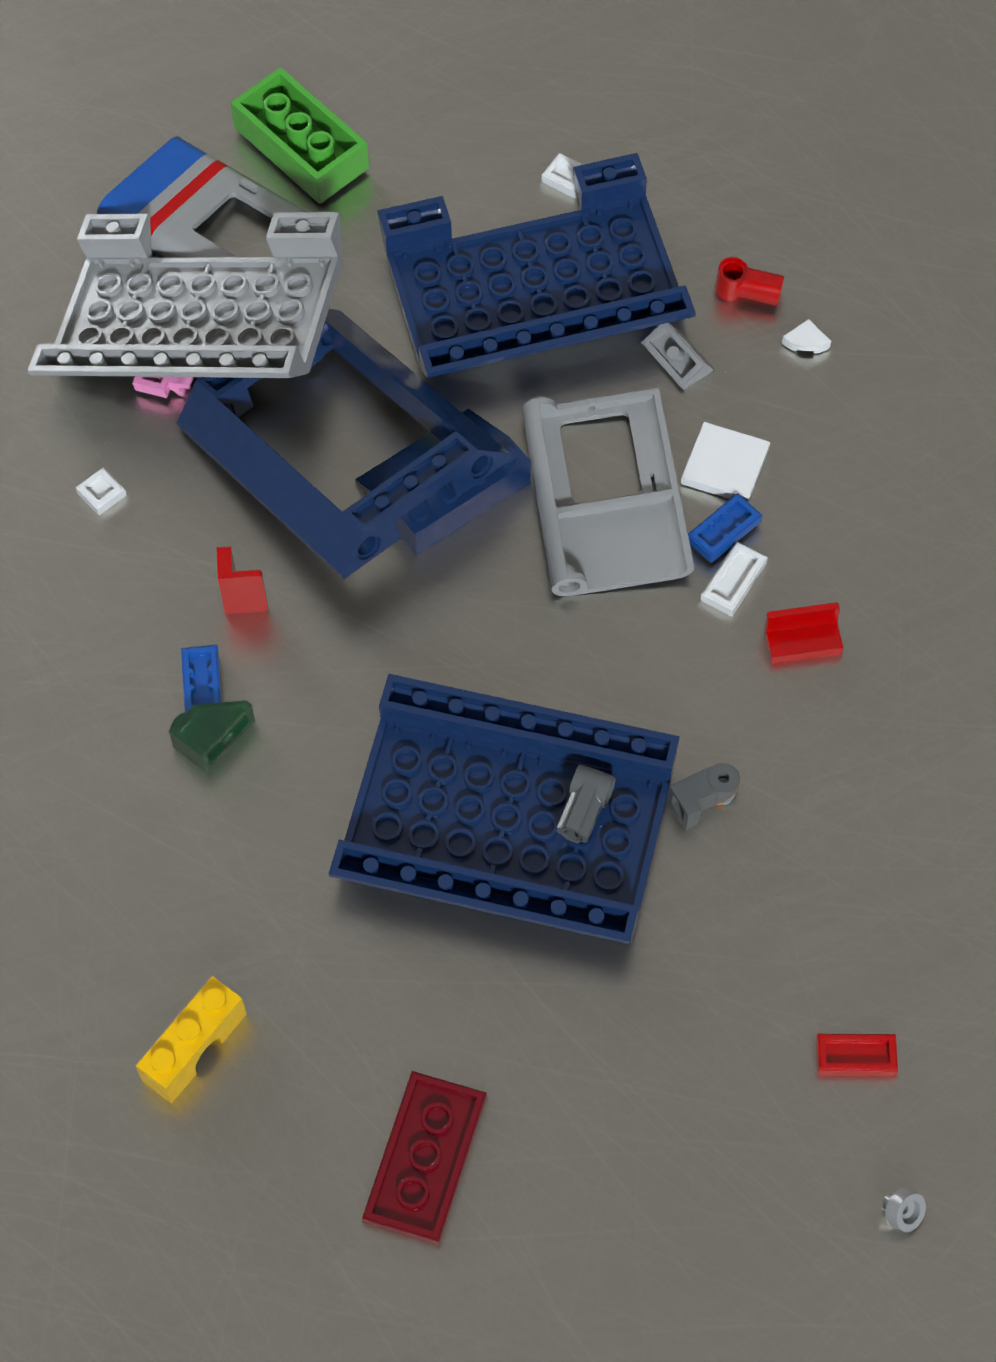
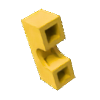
M212 976L137 1063L136 1069L141 1081L172 1104L196 1076V1064L204 1050L214 1040L222 1044L247 1015L243 999Z

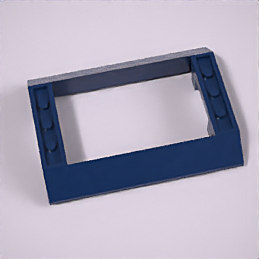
M329 309L312 366L324 359L323 355L335 349L339 355L441 441L342 512L238 418L253 407L247 388L261 378H198L177 420V424L183 432L344 580L401 539L396 520L441 487H445L458 498L511 460L512 455L343 312Z

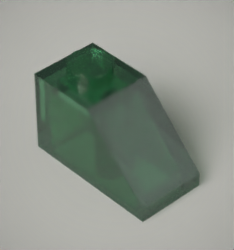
M247 700L193 705L186 713L179 714L171 724L169 734L173 747L206 772L255 722L252 704Z

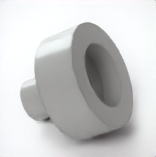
M901 1188L893 1194L886 1195L883 1200V1208L886 1209L885 1217L888 1224L903 1232H911L916 1229L922 1222L926 1211V1202L923 1196L908 1188Z

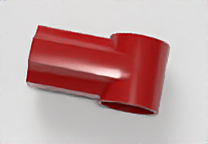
M728 257L723 259L718 266L714 291L724 301L732 302L742 297L777 306L784 276L749 268L742 259Z

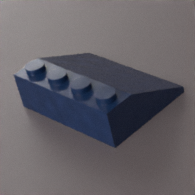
M469 408L462 413L509 451L512 459L458 498L445 487H441L396 520L400 537L416 556L531 483L530 459L508 435ZM430 432L356 478L355 483L366 495L441 441Z

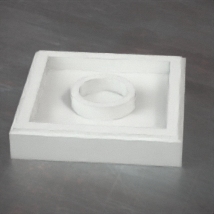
M704 422L682 475L681 484L727 499H731L738 493L749 503L770 449V442Z

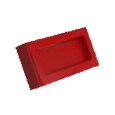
M817 1033L818 1075L897 1076L896 1034Z

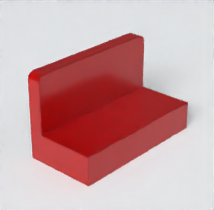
M231 546L217 547L218 583L225 615L268 611L262 571H236Z
M827 603L768 612L766 614L764 637L770 664L842 655L844 647L838 626L839 603Z

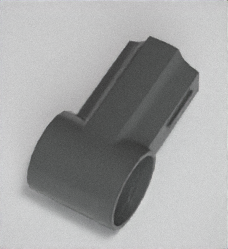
M579 764L570 785V797L557 825V833L569 841L587 843L601 808H606L610 800L616 776Z

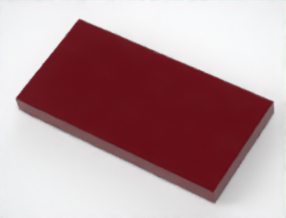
M411 1071L362 1216L363 1223L438 1246L440 1245L484 1109L487 1092Z

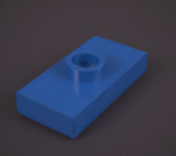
M737 493L688 533L689 543L712 563L732 547L736 541L738 542L761 523L763 515Z
M218 645L181 648L186 719L223 715Z

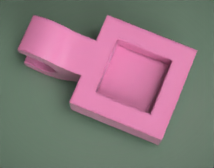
M135 376L132 383L136 391L167 398L170 390H172L179 396L188 399L196 377Z

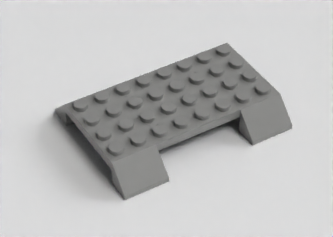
M339 212L274 213L266 235V241L273 257L152 258L151 227L148 214H86L77 238L86 256V260L54 344H37L27 370L29 375L293 378L309 374L342 268L341 220Z

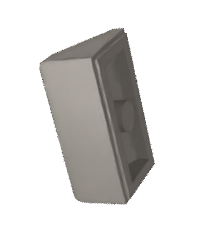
M672 322L657 325L641 341L683 390L706 377L714 370L711 364Z

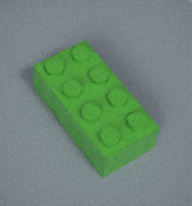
M281 67L230 102L234 128L319 204L369 169L367 142Z

